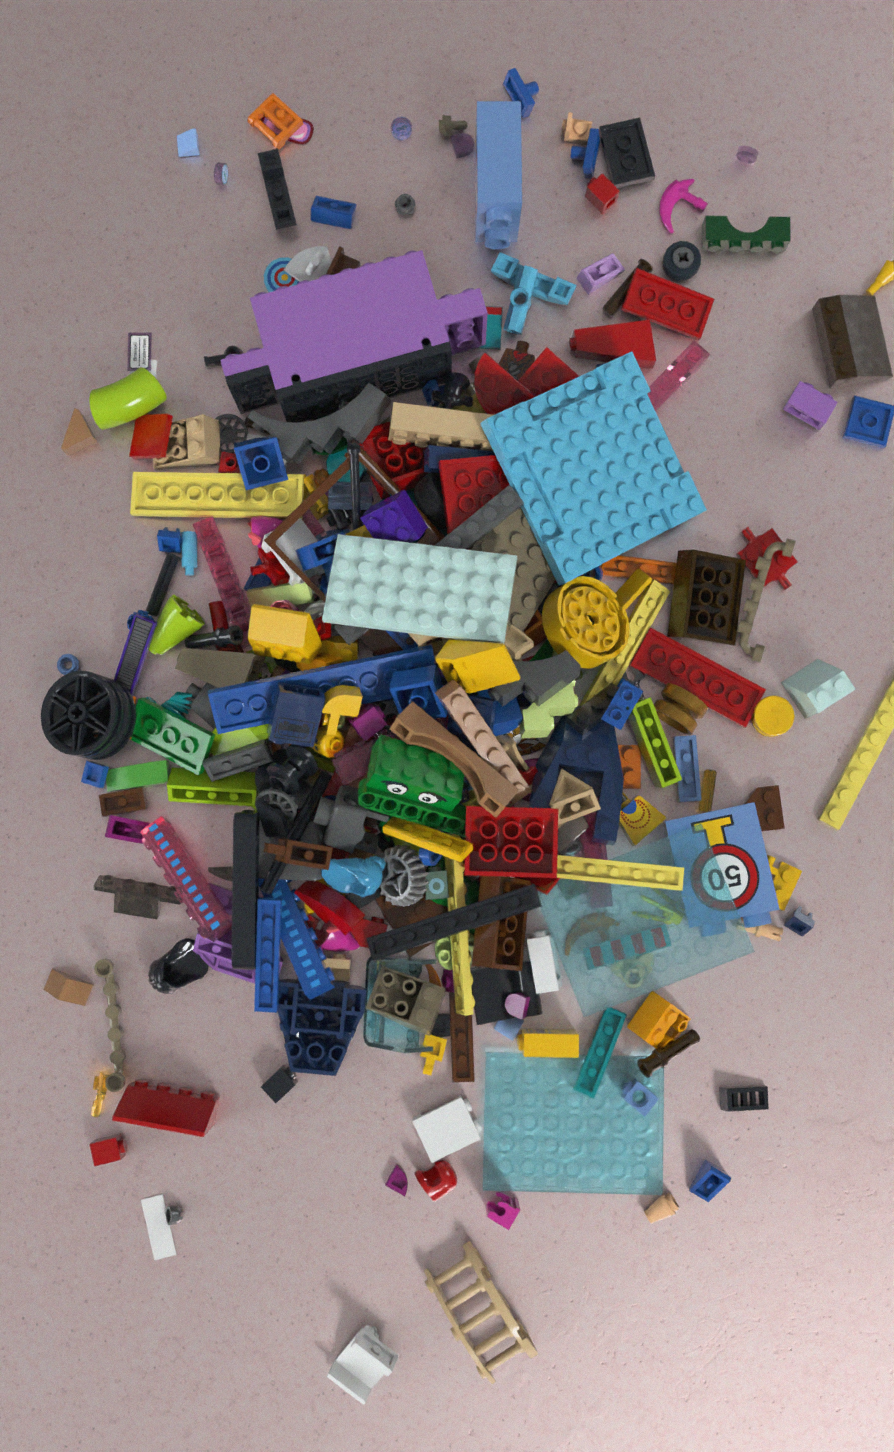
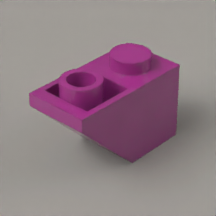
M373 703L360 705L358 717L350 716L348 718L349 723L357 734L365 741L387 725L383 720L385 714Z

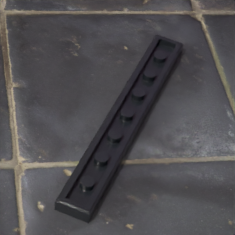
M535 884L369 937L367 942L372 960L384 958L540 908L542 905Z

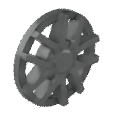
M220 415L215 418L219 420V424L222 426L219 430L221 438L220 447L224 443L226 445V450L221 449V453H235L234 449H229V443L233 442L234 444L236 443L235 440H247V426L236 415ZM228 418L226 425L220 420ZM231 419H236L234 426L230 425ZM239 423L242 424L244 429H237ZM237 433H245L244 437L237 436Z
M270 787L260 792L257 798H263L264 802L273 809L277 808L282 811L287 824L295 818L298 806L293 801L294 797H290L281 788L277 790Z

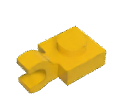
M425 1035L420 1056L426 1057L423 1074L432 1075L435 1060L442 1062L447 1039L434 1035Z

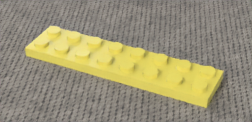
M133 472L130 514L132 516L214 518L266 516L286 519L303 502L304 475L287 474L288 480L246 490L241 473Z

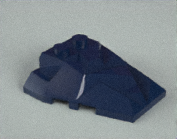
M298 978L297 980H279V1025L281 1031H283L284 1045L291 1072L336 1076L359 1021L364 1014L366 988L350 985L347 981L332 980L335 988L310 1000L305 995Z

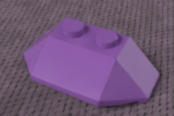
M225 925L214 930L210 928L197 932L193 951L199 954L207 965L213 970L255 984V970L232 969L231 926ZM280 955V971H281V967H282L283 960H284V959L281 957V955Z

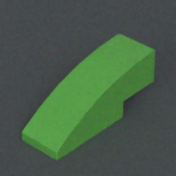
M167 760L109 769L106 777L107 792L167 784L170 775V763Z

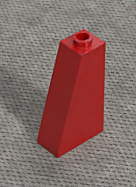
M650 320L574 329L572 338H569L570 350L574 351L575 358L608 363L629 352H633L641 368L650 369L656 363Z

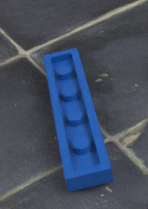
M258 898L254 1011L277 1013L282 916V899Z

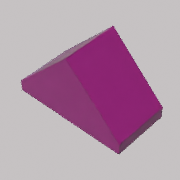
M109 815L105 837L145 844L149 823Z

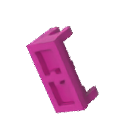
M496 1192V1195L501 1197L503 1201H498V1205H496L495 1202L488 1200L485 1206L487 1217L509 1230L520 1212L519 1201L517 1198H511L503 1192Z

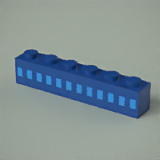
M259 878V887L262 885L264 879ZM279 879L270 895L264 892L262 894L264 898L282 899L281 939L302 989L311 1000L335 988L332 982L335 976L331 968H326L323 960L327 959L322 947L318 948L315 943L318 937L313 927L309 928L306 922L309 920V916L305 908H300L298 902L301 899L294 893L296 888L292 890L290 882L293 880Z

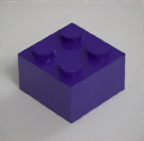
M405 489L369 507L361 517L362 522L374 539L411 543L418 540L428 528Z

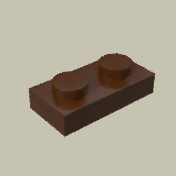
M143 787L99 795L102 817L147 809Z

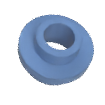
M72 654L62 655L57 662V668L63 675L78 671L80 666L79 660ZM71 661L72 667L66 669V663Z

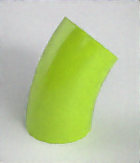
M143 367L138 368L133 373L112 384L93 389L89 397L92 416L95 423L102 430L135 420L167 400L161 384Z

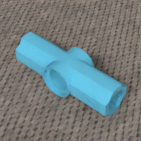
M525 265L519 267L514 290L510 295L511 302L503 328L504 331L522 335L527 312L531 306V297L538 274L537 269ZM524 296L526 297L525 302L521 305L516 304V299Z

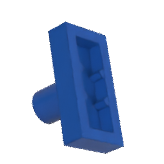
M516 68L510 69L507 72L503 85L512 101H521V117L523 119L530 116L535 105L532 96L539 93V87L535 81L524 84Z
M590 128L587 147L573 145L571 148V159L584 160L583 172L585 179H592L595 171L600 145L599 129Z

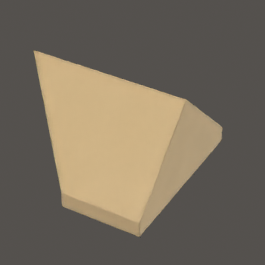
M561 769L550 801L551 808H559L558 825L600 810L601 808L593 788Z

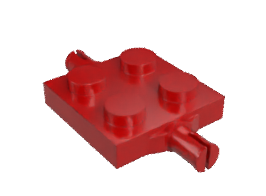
M748 526L741 533L749 542L736 555L739 559L746 560V569L752 577L757 578L759 570L755 569L758 557H763L765 550L772 543L783 541L773 528L763 535L755 536ZM781 550L774 552L764 587L770 582L777 580L784 590L792 586L785 574L788 569L798 563L793 555L791 557L783 556V551Z
M258 548L257 554L262 564L250 567L252 575L265 573L271 579L274 586L288 583L290 575L273 552L265 553L262 548Z

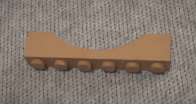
M451 680L436 691V696L465 734L481 759L519 789L511 802L515 804L529 794L532 790L463 688L455 680Z
M413 701L392 724L390 730L407 744L431 749L453 762L469 780L478 803L494 817H497L519 791L509 780L505 779L492 766L488 765L474 751L470 750Z

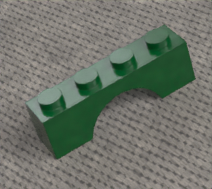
M705 216L702 223V249H708L711 252L719 250H729L731 252L771 250L778 253L786 250L791 242L790 217H769L761 229L749 233L734 228L727 216Z

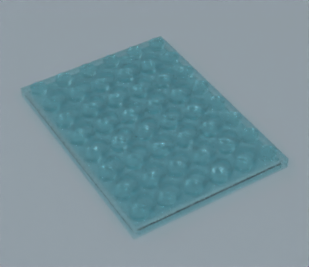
M486 1052L482 1189L485 1191L662 1195L664 1068L660 1067L653 1072L651 1077L647 1078L639 1070L637 1060L640 1058L645 1059L648 1056L611 1055L595 1098L592 1099L573 1090L587 1054H579V1058L524 1057L522 1053ZM634 1078L659 1098L645 1117L621 1097L623 1086L627 1081H633ZM635 1091L632 1096L633 1100L640 1101L643 1098V1091Z

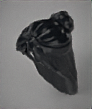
M185 938L178 941L170 951L152 962L149 967L148 982L152 985L153 989L163 994H172L176 990L185 987L191 982L202 979L206 975L208 965L199 954L193 951L195 940Z

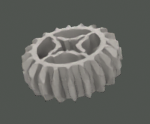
M396 845L389 847L385 852L381 853L380 857L385 860L386 864L382 870L383 878L379 887L381 888V894L386 896V901H390L392 905L408 906L415 904L423 898V893L427 891L425 885L429 883L426 875L429 873L425 871V865L420 861L417 850L411 849V846Z

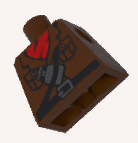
M521 340L517 341L515 350L506 348L499 362V365L517 381L535 361V356L528 353L530 344Z

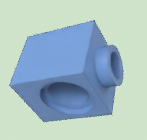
M636 1078L633 1081H627L621 1090L623 1092L621 1097L644 1117L659 1100L654 1093ZM637 1090L643 1091V1098L640 1101H634L632 1098L633 1093Z

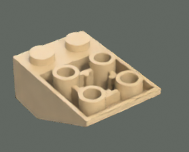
M202 414L172 422L166 458H153L154 469L203 467L220 463L219 420Z

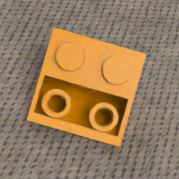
M651 991L627 1025V1028L654 1048L662 1049L680 1036L687 1028L691 1018L657 993Z

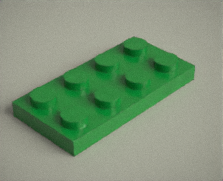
M144 697L139 698L136 705V724L131 740L197 775L203 774L205 768L202 762L208 758L216 734Z

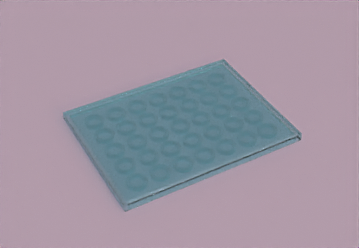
M702 824L610 859L614 861L684 867L682 891L563 878L556 883L548 895L538 891L542 905L540 909L584 1017L755 952Z

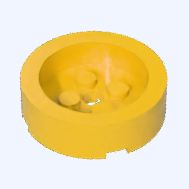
M586 576L576 577L554 590L547 597L542 610L543 628L553 649L558 654L566 650L581 665V668L586 669L598 667L620 654L627 645L630 628L625 608L621 609L615 599L618 597L615 592L603 582ZM587 615H590V616H591V619L594 621V624H593V625H592V622H591L590 619H589V616H587Z

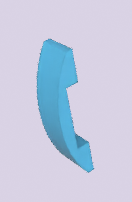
M500 252L491 269V273L514 287L519 267L522 265L519 264V260ZM538 272L532 296L552 303L568 305L577 285L559 277L555 280Z

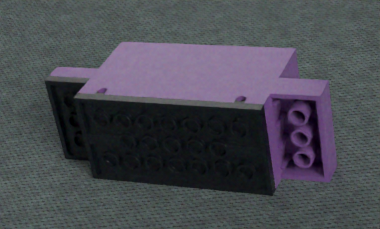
M412 250L403 256H390L381 262L365 263L362 267L356 269L347 268L338 274H325L320 276L319 279L312 281L303 280L291 287L282 286L277 288L276 291L269 293H257L254 297L250 298L264 348H252L247 353L240 355L230 354L220 361L227 386L240 414L280 404L287 422H307L322 416L331 415L344 408L361 393L368 383L384 392L389 398L422 390L427 382L436 379L438 385L445 383L447 374L452 372V355L486 345L488 313L480 288H468L456 295L446 294L437 300L423 251Z

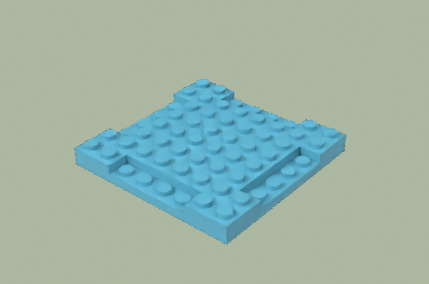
M633 352L603 364L528 401H523L480 423L510 486L524 501L521 509L558 585L573 580L707 510L689 471L684 473L647 395L651 390Z

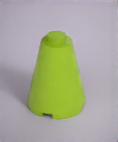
M175 594L168 599L156 621L157 625L148 649L154 655L157 653L160 655L164 654L201 629L205 624L202 616L195 609L192 611L188 607L189 603Z

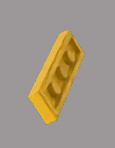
M393 816L383 826V833L459 862H462L473 850V843Z

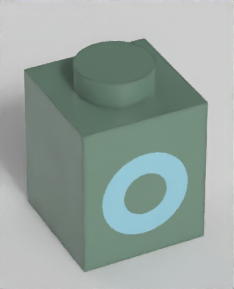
M441 867L427 868L429 874L426 875V879L429 883L425 885L427 891L424 892V899L449 898L447 871H441Z

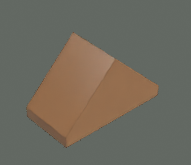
M74 408L61 449L69 456L97 442L85 417L76 408Z
M52 968L43 990L58 1000L85 1006L94 984Z

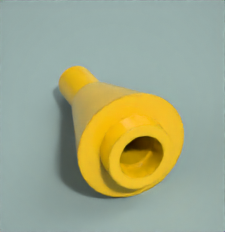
M886 260L875 282L866 290L869 296H873L880 287L894 280V260Z

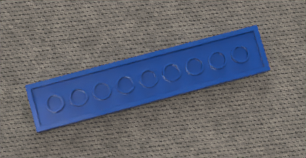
M432 645L208 690L217 733L221 734L269 724L278 682L323 689L324 694L329 689L339 685L360 687L362 694L361 705L391 699L393 697L389 688L393 672L435 665Z

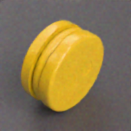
M774 695L761 699L755 706L751 722L754 729L761 735L776 737L786 733L792 727L795 717L794 710L785 698Z

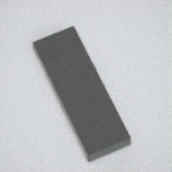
M264 739L204 759L202 765L211 781H215L273 762L274 757Z

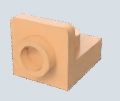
M568 112L567 120L563 119L561 133H565L564 142L587 145L592 121L573 119V112Z

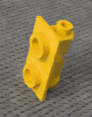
M304 474L303 500L320 486L313 474L309 476ZM326 494L309 508L316 520L329 513L328 510L330 509H328V497Z

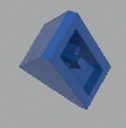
M705 1159L689 1191L709 1202L731 1181V1177L723 1169Z

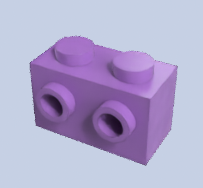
M800 381L783 410L820 430L826 424L838 402L833 400L831 395L817 391L810 383Z

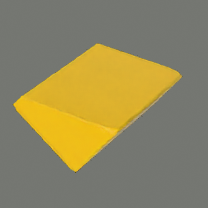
M637 569L615 593L618 596L615 599L621 609L625 608L626 610L652 582V578L641 569Z

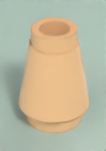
M663 1193L644 1213L652 1224L675 1215L676 1211L680 1208L671 1193L666 1195Z

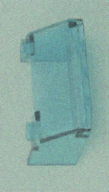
M387 956L377 960H372L371 957L368 958L366 963L365 988L367 990L363 1038L367 1046L400 1053L433 1051L432 1046L419 1044V1032L366 1009V1005L381 966L419 978L422 972V964H436V959Z

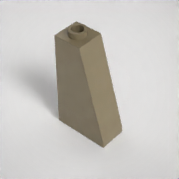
M182 648L181 653L178 655L175 669L221 688L257 680L265 657L251 653Z

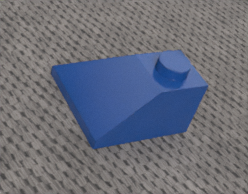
M277 436L253 438L234 443L235 454L246 490L288 480Z

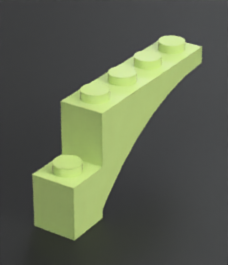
M554 649L552 657L558 655ZM575 680L539 707L533 702L528 709H522L521 738L548 737L551 730L554 729L553 716H565L573 713L574 709L578 706L577 694H574L573 690Z

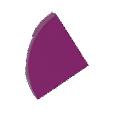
M396 1164L385 1186L405 1196L408 1187L407 1176L404 1170Z

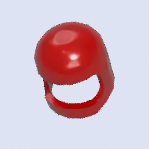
M444 1160L434 1162L435 1165L427 1171L419 1169L415 1172L417 1181L434 1202L451 1192L458 1182L453 1167Z

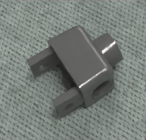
M342 785L338 790L335 801L320 797L313 823L327 826L324 835V843L326 845L351 854L354 848L375 854L379 835L365 831L363 825L365 817L387 822L389 815L362 807L358 802V788Z

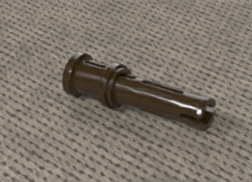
M691 1029L664 1048L654 1049L652 1054L645 1059L640 1058L637 1060L639 1070L645 1077H651L654 1071L660 1067L665 1068L672 1058L700 1041L698 1033Z

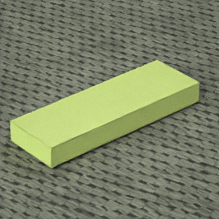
M305 582L302 584L297 583L293 586L286 583L277 586L272 585L248 589L246 592L251 607L253 604L270 607L278 600H288L294 605L314 601L312 590Z

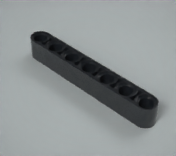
M235 812L233 819L232 969L256 970L257 909L259 898V813Z

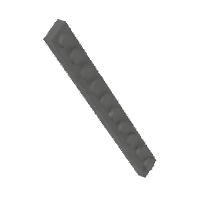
M510 485L507 486L435 546L468 550L524 504V501ZM337 624L334 627L348 645H351L370 629Z

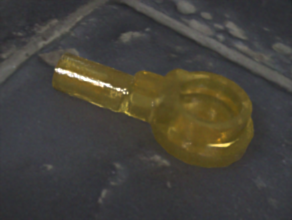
M100 1072L99 1076L94 1077L93 1090H97L96 1099L92 1104V1117H100L102 1100L105 1099L107 1091L105 1081L109 1075L103 1074V1072Z

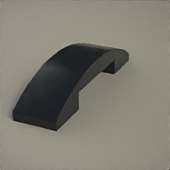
M278 149L257 153L276 230L297 225Z

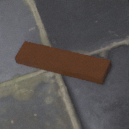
M449 992L452 1083L475 1082L472 1015L465 1016L456 1013L455 995Z

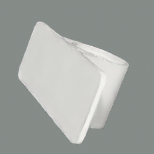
M583 816L565 822L558 829L557 855L561 853L565 856H574L582 850L583 846L578 837L588 828V823Z

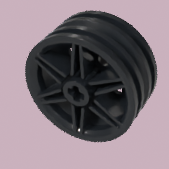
M74 671L59 678L48 690L41 708L42 730L48 742L62 753L91 760L106 759L121 751L130 740L136 724V706L128 689L116 680L89 671ZM95 733H99V735L96 738H94L93 735Z

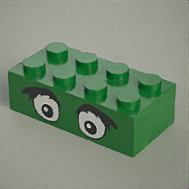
M381 734L372 747L365 786L451 812L461 800L464 774L453 762L433 750L407 744L404 741Z

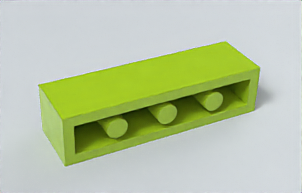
M651 697L641 698L636 703L628 719L654 787L664 788L681 781L682 777Z
M172 767L167 782L168 801L255 807V801L259 795L255 785V772H239L211 781L205 769L203 774L197 775L185 768Z

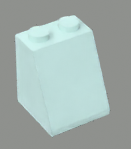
M819 659L781 682L804 718L820 713L856 689L844 670Z

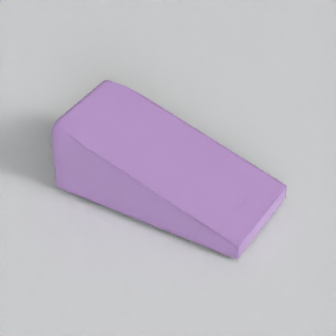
M612 253L582 269L577 276V280L586 293L590 294L624 272L625 269Z

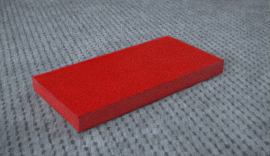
M636 268L621 310L700 340L715 299Z

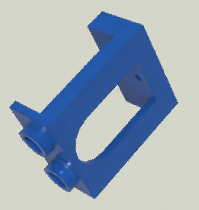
M621 678L617 687L619 689L601 718L619 730L624 726L643 693L640 687L624 678Z

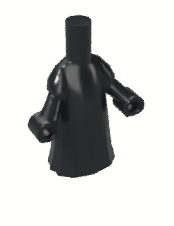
M458 372L447 374L443 394L440 391L433 390L432 400L442 403L444 409H452L454 406L462 405L472 407L473 397L465 396V399H462L465 391L469 388V378Z

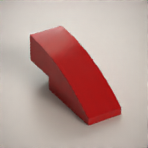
M306 880L294 892L325 923L331 921L345 936L365 916L358 907L344 896L316 880Z

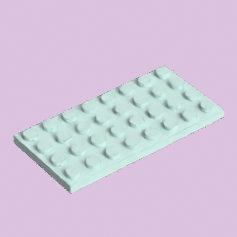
M338 534L322 620L325 623L504 644L517 556Z

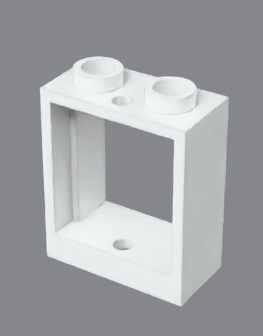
M547 929L534 931L532 936L527 939L536 994L558 991L562 987V979L554 934L548 933Z

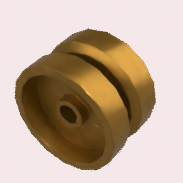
M667 683L661 692L664 700L657 699L654 703L657 715L661 721L684 734L692 735L698 726L695 719L703 718L708 707L689 691L677 685Z

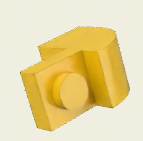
M339 685L325 692L322 725H325L327 734L336 735L340 715L358 717L362 701L360 687Z

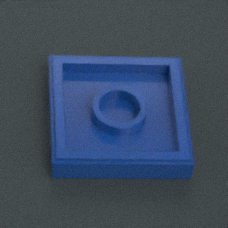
M854 395L843 438L885 448L894 416V406Z

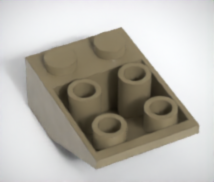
M381 966L366 1009L409 1029L430 1036L446 994L445 988Z

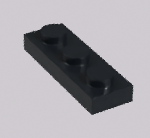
M613 683L609 684L569 715L566 723L581 735H584L602 721V716L619 688Z

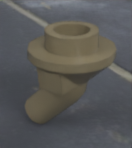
M442 115V120H439V132L444 134V138L452 136V130H466L468 126L466 121H452L451 116Z

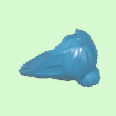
M371 856L366 859H331L329 870L322 869L321 876L328 885H331L339 892L354 893L360 897L374 894L381 885L383 878L382 870L386 863L383 858L378 856Z

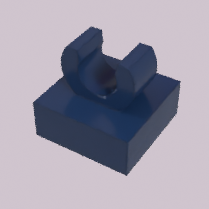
M799 906L786 918L784 926L803 937L814 927L816 921L812 919L813 915L811 912L807 915L801 913L802 907Z

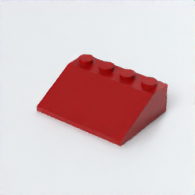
M390 421L374 426L365 441L360 444L361 448L401 490L405 489L406 491L415 488L416 484L428 473L424 472L423 450L426 447H417L415 443L408 442L404 445L393 443L392 440H388ZM371 476L381 499L389 497L390 495Z
M466 806L465 841L473 843V850L465 858L464 875L557 878L559 808L505 807L497 817H494L482 806Z
M136 1079L135 1082L127 1085L113 1114L112 1121L204 1137L215 1125L220 1098L214 1097L215 1094L212 1092L202 1091L201 1094L192 1093L193 1090L190 1088L180 1087L179 1090L170 1089L171 1086L168 1084L158 1083L157 1086L148 1085L146 1080Z

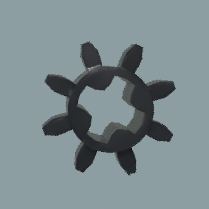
M328 510L330 516L326 520L330 527L335 525L337 530L352 523L350 520L352 510Z

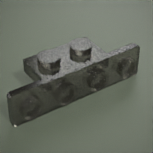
M99 875L93 886V890L115 894V913L156 920L160 915V902L181 904L186 894L185 889L176 886L157 885L153 882L145 883L135 881L134 879L116 878L111 875Z

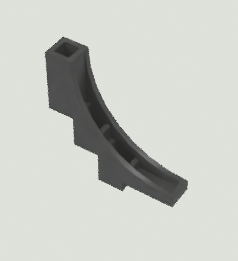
M368 383L361 393L344 408L314 421L300 423L280 422L267 418L254 410L251 411L248 418L254 422L252 426L259 432L267 431L270 434L268 437L277 436L284 460L288 463L293 460L300 464L311 446L320 453L324 450L331 454L342 437H345L352 443L356 440L362 444L392 401L384 392Z

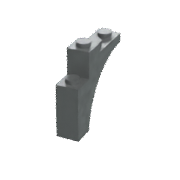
M566 650L554 657L539 661L512 660L521 677L520 680L488 688V694L491 699L497 700L504 706L523 692L530 702L533 701L539 707L578 678L581 665Z

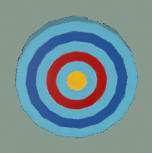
M278 258L266 267L264 284L268 293L276 291L277 288L282 286L291 287L299 283L298 280L284 271L291 258Z

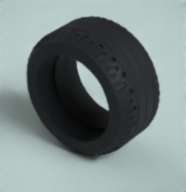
M428 472L414 488L416 504L432 523L439 527L447 528L440 474Z

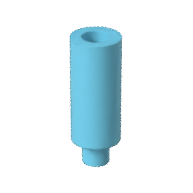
M192 531L181 533L182 568H185L186 576H193L194 568H197V533Z

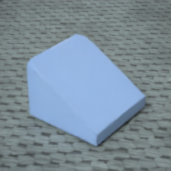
M196 128L177 135L179 157L200 155Z
M516 1017L497 1021L494 1029L513 1041L524 1020Z

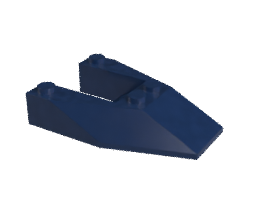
M569 715L562 716L535 765L538 772L533 778L528 808H551L550 801L560 771L563 769L591 786L596 798H598L601 809L595 813L591 842L614 845L618 834L624 783L615 727L602 720L587 733L581 735L566 723Z

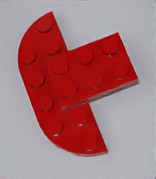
M546 347L517 381L485 352L476 367L474 385L477 399L487 414L495 415L579 377V375Z

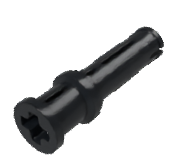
M232 625L228 629L220 627L211 633L191 635L186 638L187 640H184L186 648L189 649L213 645L226 647L228 644H241L244 635L240 626Z

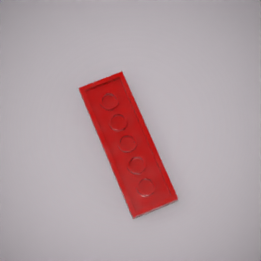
M651 627L629 666L665 686L667 683H671L689 691L703 701L709 710L743 728L747 727L754 713L755 706L766 691L765 688Z

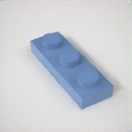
M696 735L674 736V758L682 780L677 782L678 802L702 801Z

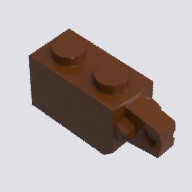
M281 838L278 839V844L265 843L263 852L275 854V860L279 862L329 870L333 848Z

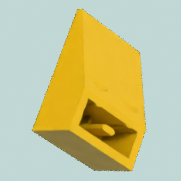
M448 639L435 657L447 682L455 680L465 693H473L515 682L521 678L503 643Z

